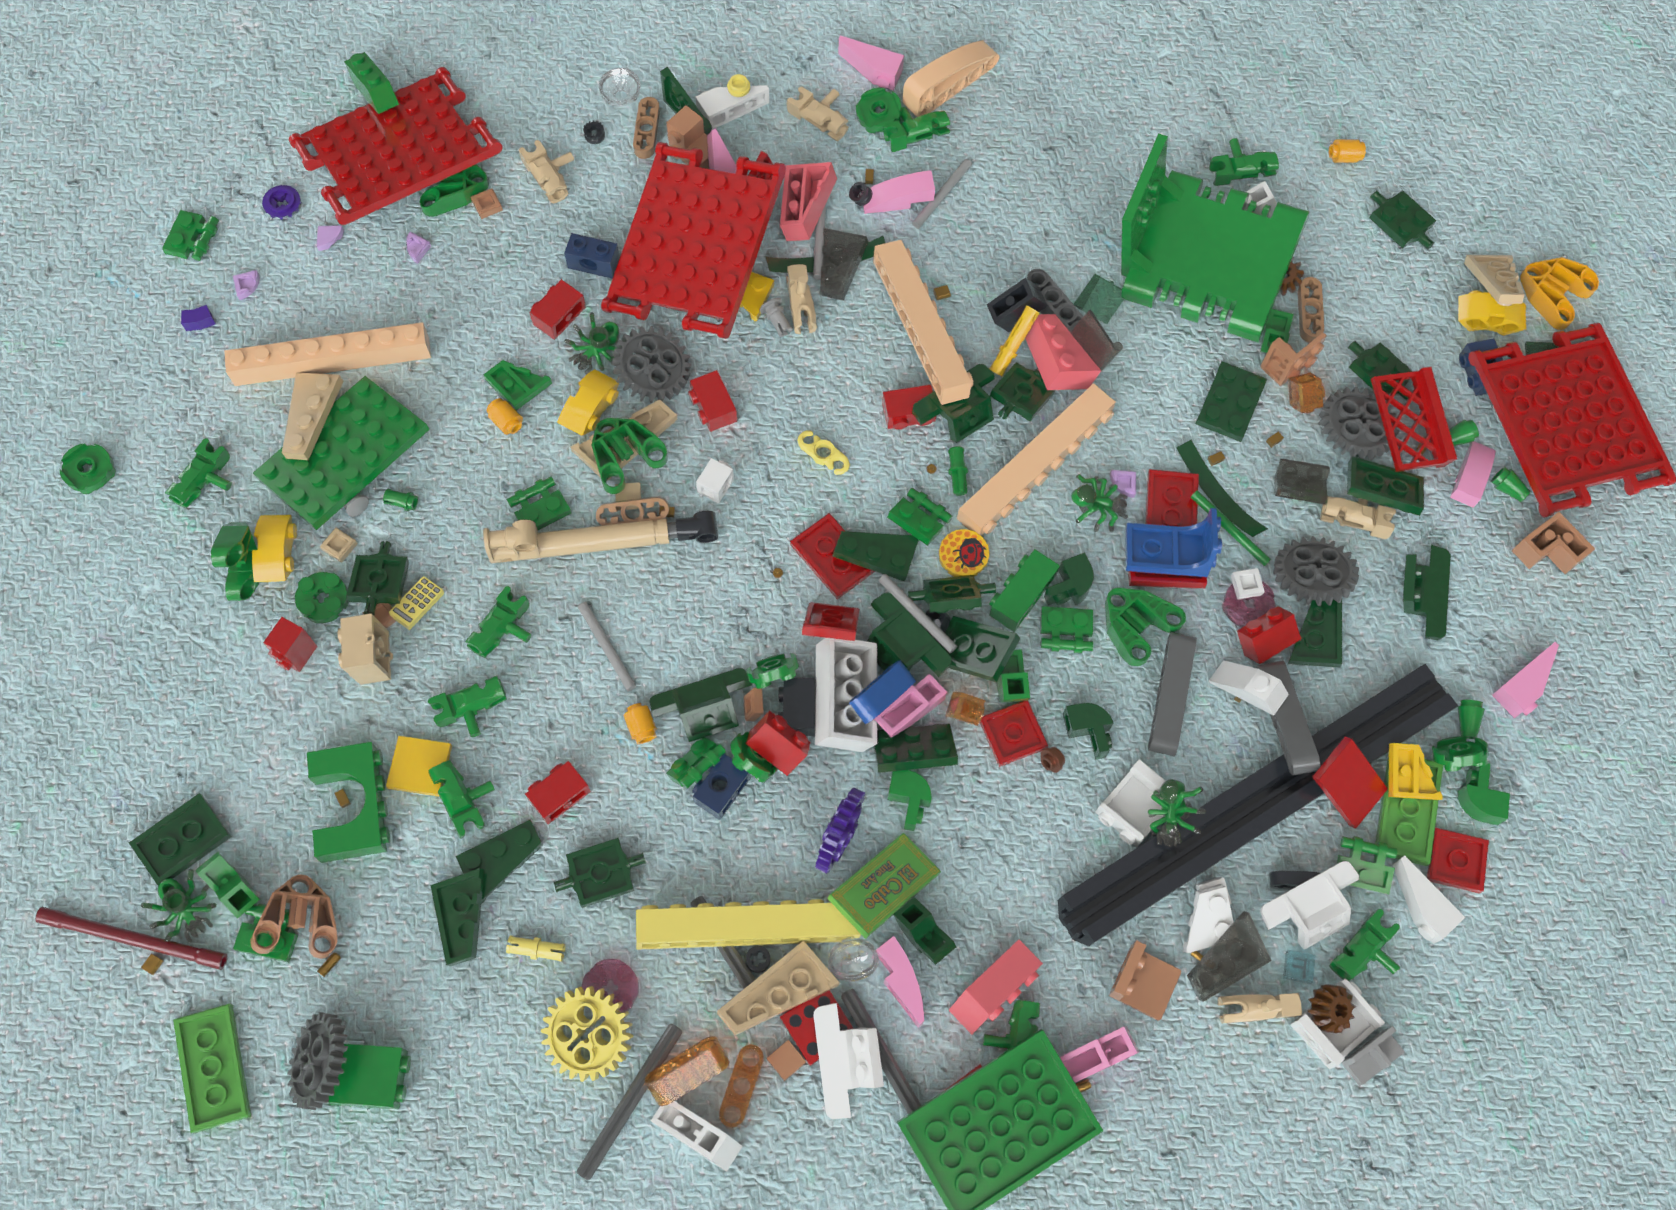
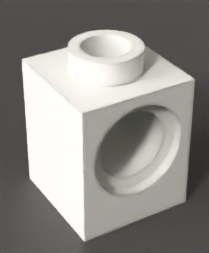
M711 458L696 481L697 493L720 503L734 481L731 466L720 460L718 462Z

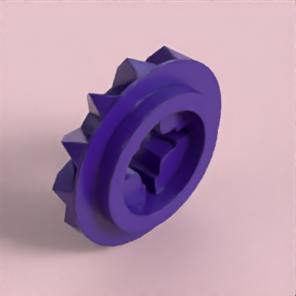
M287 185L271 188L265 193L262 200L265 212L272 218L279 217L281 220L285 216L292 217V213L299 211V205L302 203L297 190ZM286 200L287 204H282L279 207L277 202H284Z

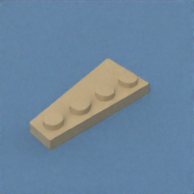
M1466 255L1464 264L1498 304L1503 306L1522 304L1525 294L1521 282L1518 281L1519 275L1515 273L1516 266L1515 263H1512V255Z
M296 373L282 454L286 459L309 460L343 384V379L340 375Z
M658 400L633 413L629 419L636 420L658 437L677 420V414L661 400ZM611 427L610 429H608V430H606V431H604V432H602V433L610 432V431H612L614 428ZM593 434L589 437V440L571 446V451L600 477L591 445ZM626 437L624 438L634 452L629 460L626 461L624 459L621 461L613 448L609 447L621 469L638 455Z
M803 940L721 1007L717 1014L733 1034L737 1035L839 986L840 982Z

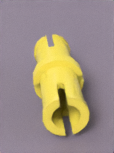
M510 935L508 938L510 944L519 945H507L506 952L508 954L527 955L534 960L540 957L563 961L564 955L553 951L565 952L564 943L541 941V938L538 937L532 940Z

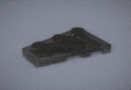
M823 228L824 246H822L823 266L821 267L820 292L823 297L844 301L867 247L868 239L867 236Z
M1243 911L1188 973L1187 977L1198 1000L1206 1001L1272 961L1249 912Z

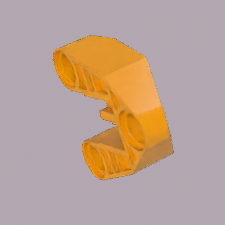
M1563 257L1531 263L1525 267L1520 275V281L1528 301L1557 330L1566 329L1575 318L1574 308L1565 297V292L1568 290L1574 295L1586 299L1591 297L1599 286L1598 276L1587 265ZM1527 272H1534L1537 276L1529 275ZM1583 282H1585V283H1587L1588 285H1590L1591 290H1589V289L1584 285ZM1559 314H1563L1567 318V322Z

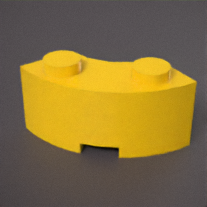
M1474 290L1468 294L1458 296V321L1469 332L1490 330L1505 336L1526 330V304L1522 302V304L1503 306L1498 304L1489 292Z
M596 369L590 371L579 382L580 387L575 397L570 395L557 423L581 436L595 431L602 413L618 397L619 392L617 388L619 383L616 382L617 380Z
M260 515L254 531L258 550H252L254 582L286 581L291 572L294 571V559L291 557L294 539L297 537V526L292 522V515Z

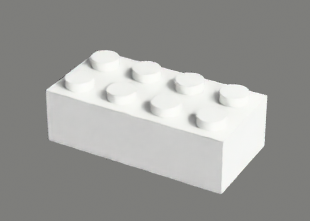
M825 638L816 644L815 745L864 752L877 744V722L873 719L869 723L864 724L849 704L852 698L877 678V643Z

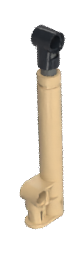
M707 510L699 511L693 517L675 519L676 522L667 523V519H657V521L648 520L538 533L536 524L533 521L519 520L514 522L512 526L506 527L505 530L489 531V528H484L483 537L485 550L492 564L652 546L659 543L660 545L669 544V539L678 538V541L696 539L700 543H709L718 539V529L715 512Z

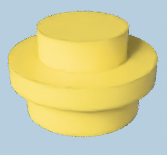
M741 74L733 75L727 84L728 92L735 97L747 95L750 91L749 80Z

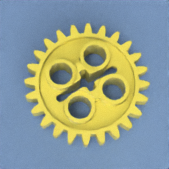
M582 986L575 988V994L569 990L565 992V998L560 996L555 999L558 1006L552 1005L548 1007L552 1016L543 1018V1021L549 1024V1027L541 1029L542 1033L548 1034V1038L541 1043L550 1045V1049L546 1051L545 1055L553 1054L555 1056L551 1065L560 1063L559 1073L562 1074L570 1070V1079L575 1078L578 1073L582 1082L587 1080L589 1075L592 1081L597 1080L599 1073L604 1078L609 1075V1069L615 1071L619 1068L616 1061L623 1062L626 1060L625 1055L621 1051L625 1052L631 1049V1046L625 1043L626 1040L633 1038L632 1034L626 1032V1029L633 1024L631 1022H624V1018L629 1012L621 1013L619 1009L623 1002L613 1004L614 994L612 993L605 998L603 988L599 989L596 994L594 993L593 986L587 987L585 992ZM585 1006L591 1008L593 1012L592 1020L585 1017ZM604 1016L605 1021L588 1034V1038L580 1041L570 1051L569 1046L584 1035L587 1028L595 1025ZM565 1025L569 1026L572 1030L571 1039L567 1038L563 1032ZM603 1028L610 1032V1042L603 1039L601 1033ZM582 1047L587 1048L589 1050V1061L585 1060L582 1057Z

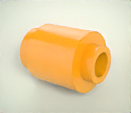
M1335 139L1333 144L1329 146L1328 154L1334 163H1357L1364 159L1366 146L1364 142H1360L1358 139Z
M498 398L488 405L486 411L489 419L505 435L515 434L521 429L522 416L506 400Z
M641 703L629 706L623 716L632 739H635L637 744L647 743L657 737L655 733L657 728L647 705L642 706Z

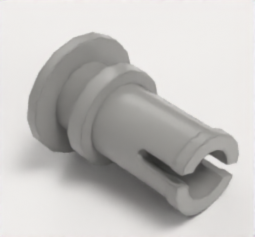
M773 298L760 307V312L762 314L767 313L766 318L771 320L779 337L788 335L786 330L790 333L793 328L783 314V307L779 306L782 302L781 299Z
M358 493L343 507L349 516L356 517L366 510L369 499Z

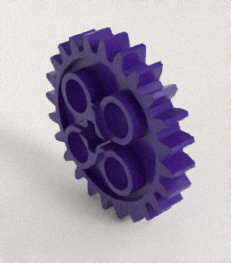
M853 787L848 793L847 798L842 799L836 813H834L822 836L823 842L819 849L816 869L828 874L834 863L839 862L859 825L858 818L862 812L861 807L865 799V792Z

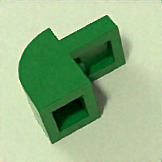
M1022 649L1014 650L996 683L1000 702L1027 701L1030 699L1028 672H1024Z
M1490 763L1480 767L1473 766L1466 775L1467 785L1458 791L1459 803L1464 812L1471 818L1488 824L1500 825L1508 819L1510 793L1489 789Z
M893 771L887 800L908 804L904 830L914 831L916 823H922L924 808L919 806L930 807L931 789L927 781L914 771Z
M219 852L215 853L195 870L237 919L260 900L247 880Z

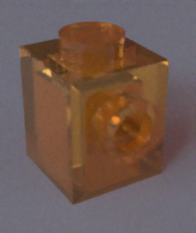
M1311 372L1288 378L1290 406L1300 413H1311L1314 409L1323 407L1325 389L1321 378Z
M953 692L945 717L978 726L984 715L986 700L962 692Z

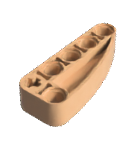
M983 40L950 51L927 64L906 80L903 88L902 102L916 117L931 113L990 71L997 64L1000 56Z

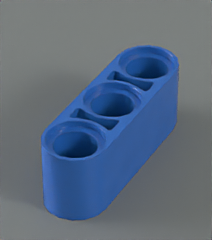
M899 660L883 671L852 698L849 704L864 724H867L897 700L916 680L902 661Z

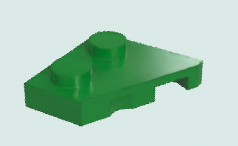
M504 360L483 374L484 379L516 411L552 384L549 376L544 375V377L535 375L529 369L516 367L514 364Z

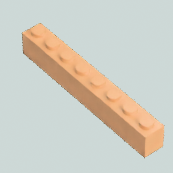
M902 240L876 245L874 247L873 263L941 405L969 398L970 389L973 387L972 376L970 372H966L963 357L957 353L954 339L948 335L945 321L939 317L937 305L929 297L927 284L922 282L919 268L912 262L910 250L905 248Z
M421 322L225 350L226 373L234 386L295 378L296 373L324 374L431 358L429 336L424 323Z
M1093 383L959 508L957 520L968 530L975 531L981 536L984 533L987 535L991 533L997 526L996 522L1001 517H1008L1018 501H1025L1035 485H1042L1048 477L1047 474L1052 469L1055 471L1059 469L1065 461L1064 458L1069 453L1073 455L1080 448L1081 442L1085 438L1089 440L1097 432V427L1102 422L1106 424L1113 417V408L1116 402Z

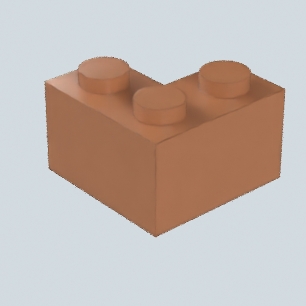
M684 106L666 122L669 146L689 150L692 148L701 149L703 151V159L700 167L709 169L707 135L704 133L703 118L688 106ZM674 157L676 159H681L684 163H686V165H688L690 162L689 159Z
M1558 512L1526 536L1512 552L1528 569H1531L1548 556L1566 574L1589 556L1595 548Z

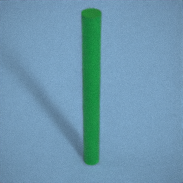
M1198 490L1190 497L1207 514H1209L1210 508H1216ZM1217 509V516L1221 517V527L1265 566L1271 559Z

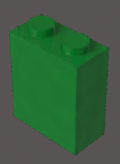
M344 1044V1046H348V1049L343 1053L346 1062L342 1063L341 1066L344 1073L339 1074L340 1084L339 1086L334 1085V1095H329L327 1104L399 1110L400 1103H404L406 1098V1085H403L405 1073L409 1072L411 1065V1056H408V1051L400 1047Z

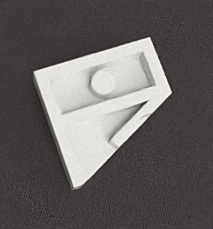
M1219 885L1197 891L1193 903L1194 911L1190 916L1188 924L1190 926L1188 940L1183 945L1184 951L1191 953L1237 940L1226 887Z

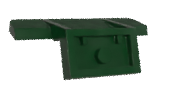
M977 364L966 371L970 372L973 379V387L970 389L969 398L941 405L934 391L914 403L912 414L920 425L940 414L948 422L950 439L958 443L993 421L991 397L982 387L995 380V375L984 364Z
M1432 544L1430 566L1417 564V554H1406L1403 608L1404 613L1426 617L1425 639L1440 640L1445 637L1447 628L1451 555L1447 549Z
M883 593L872 601L871 606L885 621L872 631L866 642L877 643V664L884 671L899 660L910 671L913 665L922 660L939 678L951 666V656L891 593Z
M736 668L652 696L649 700L651 712L654 718L678 710L688 742H692L739 726L729 693L752 686V683L749 682L745 669Z

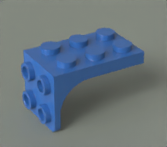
M1210 508L1208 516L1202 522L1186 527L1127 523L1125 528L1126 571L1208 577L1211 567L1215 568L1217 554H1220L1222 549V539L1218 538V532L1221 528V517L1217 516V509Z

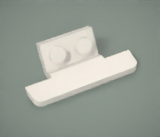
M1343 861L1267 902L1261 907L1260 913L1268 930L1292 918L1298 927L1297 942L1305 950L1350 924L1351 906L1340 890L1359 880V875L1349 862Z
M837 1003L819 1006L814 1011L825 1110L827 1116L831 1119L851 1118L848 1089L884 1086L877 1029L853 1028L840 1030Z

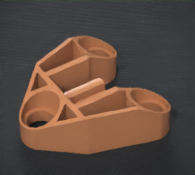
M295 875L272 893L252 935L251 947L260 954H267L276 947L280 937L281 926L284 922L286 903H290L288 927H292V929L305 928L307 905H311L309 952L315 958H327L332 954L337 944V930L331 900L310 877ZM296 882H302L306 884L308 891L307 893L296 892L292 889V885ZM261 933H268L271 935L273 942L271 945L263 947L257 943L256 937ZM318 938L327 939L330 943V949L324 952L318 951L314 944L315 940Z

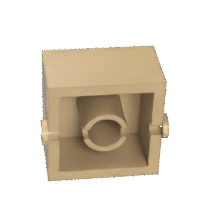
M373 614L340 618L341 628L337 632L342 651L338 655L340 667L360 685L391 680L390 661L393 659V654L390 652L389 631Z

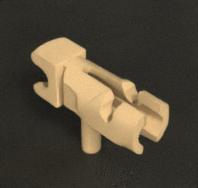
M799 87V100L791 97L787 99L788 112L799 120L804 118L822 132L830 130L828 136L839 141L849 128L846 125L848 120L837 110L833 111L830 109V105L839 96V92L836 89H832L819 102L813 98V93L804 87Z
M539 140L535 141L537 148L534 152H527L525 148L521 147L519 154L528 172L532 173L541 189L546 191L545 194L549 201L554 204L564 200L569 193L566 189L564 177L561 173L559 174L558 170L559 167L574 161L572 153L568 152L554 160H550L546 149Z
M806 265L788 266L786 282L794 331L796 334H801V311L803 310L804 316H808L809 333H813L816 331L817 323L814 303L808 285Z
M1327 496V503H1323L1321 521L1333 524L1334 520L1337 519L1340 526L1371 531L1370 536L1388 539L1395 528V525L1391 523L1392 517L1396 513L1395 509L1378 505L1376 509L1368 506V500L1358 498V502H1354L1345 498Z
M1299 993L1279 994L1276 996L1248 994L1218 997V1006L1233 1004L1242 1006L1240 1013L1219 1016L1221 1023L1253 1022L1273 1019L1275 1017L1302 1016Z

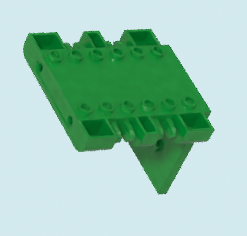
M1158 133L1122 218L1121 275L1125 276L1126 279L1122 288L1121 298L1152 308L1160 288H1163L1159 301L1165 302L1169 292L1172 291L1177 293L1173 305L1179 307L1185 295L1181 318L1198 323L1207 302L1209 304L1205 316L1211 317L1216 305L1223 308L1219 320L1225 322L1229 311H1233L1227 333L1259 342L1307 223L1310 211L1278 202L1271 218L1268 217L1271 206L1267 204L1263 207L1261 215L1253 213L1256 210L1257 201L1251 200L1247 211L1244 210L1248 202L1249 193L1234 188L1230 189L1225 204L1222 203L1226 193L1224 191H1219L1215 201L1208 199L1211 195V187L1206 186L1200 197L1203 179L1174 170L1170 172L1168 178L1165 176L1168 136Z

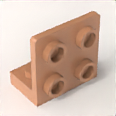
M1324 332L1321 333L1298 353L1293 350L1290 344L1285 343L1279 337L1272 342L1260 368L1279 386H1282L1287 381L1293 382L1300 375L1301 369L1304 367L1308 369L1318 359L1316 355L1324 348L1323 342L1327 335Z
M1136 940L1129 948L1109 996L1159 1021L1162 1019L1181 975V970L1144 952L1147 945Z

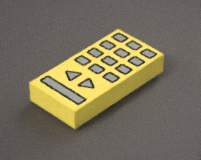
M423 576L401 599L400 604H396L389 611V615L408 630H411L444 595V591Z

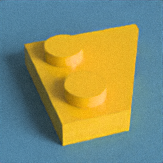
M751 272L740 307H744L749 312L751 318L757 322L761 314L760 307L767 302L774 287V280Z
M1389 744L1388 797L1442 800L1441 791L1436 790L1431 779L1433 774L1430 767L1424 761L1425 756L1420 745Z

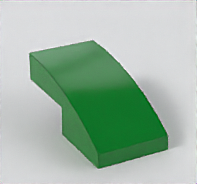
M1275 309L1271 310L1264 327L1260 352L1267 353L1272 342L1279 337L1285 343H1288L1294 314Z

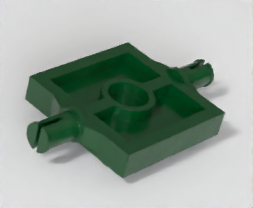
M1378 190L1370 196L1380 207L1373 211L1369 218L1402 249L1416 241H1419L1427 250L1435 244L1425 233L1433 227L1436 220L1403 190L1389 199H1386Z
M1356 340L1348 346V349L1358 356L1349 368L1371 389H1373L1371 379L1375 376L1413 372L1381 342L1373 348L1366 350ZM1411 379L1404 380L1401 385L1405 387ZM1386 382L1381 383L1382 390L1390 395L1394 388ZM1399 391L1396 392V394H1399L1404 400H1408V397H1406Z
M1016 362L991 390L990 397L1004 405L998 412L1000 418L1003 416L1002 419H1007L1011 412H1015L1031 422L1054 395L1056 390H1047L1038 367L1033 371Z
M381 541L379 553L356 555L346 598L348 602L366 603L364 615H375L377 604H400L409 560L405 556L390 555L391 543L388 541L386 543Z
M973 575L923 580V590L908 591V597L912 601L924 600L928 603L930 612L945 613L956 609L967 611L975 607H982L981 594L996 593L995 582L980 584L975 581Z
M615 838L566 854L569 864V877L553 881L556 892L572 887L577 893L581 908L635 891L631 880V868L646 864L643 852L627 858V855L622 850L619 838Z

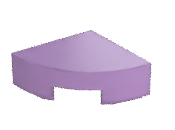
M342 225L318 226L317 248L319 251L331 248L332 244L342 238L344 233Z
M409 232L406 239L407 251L411 259L418 264L431 248V244L422 237Z
M257 270L233 276L239 300L250 296L258 287L260 277Z
M1111 470L1110 478L1112 484L1118 486L1116 490L1127 497L1134 498L1136 495V472Z

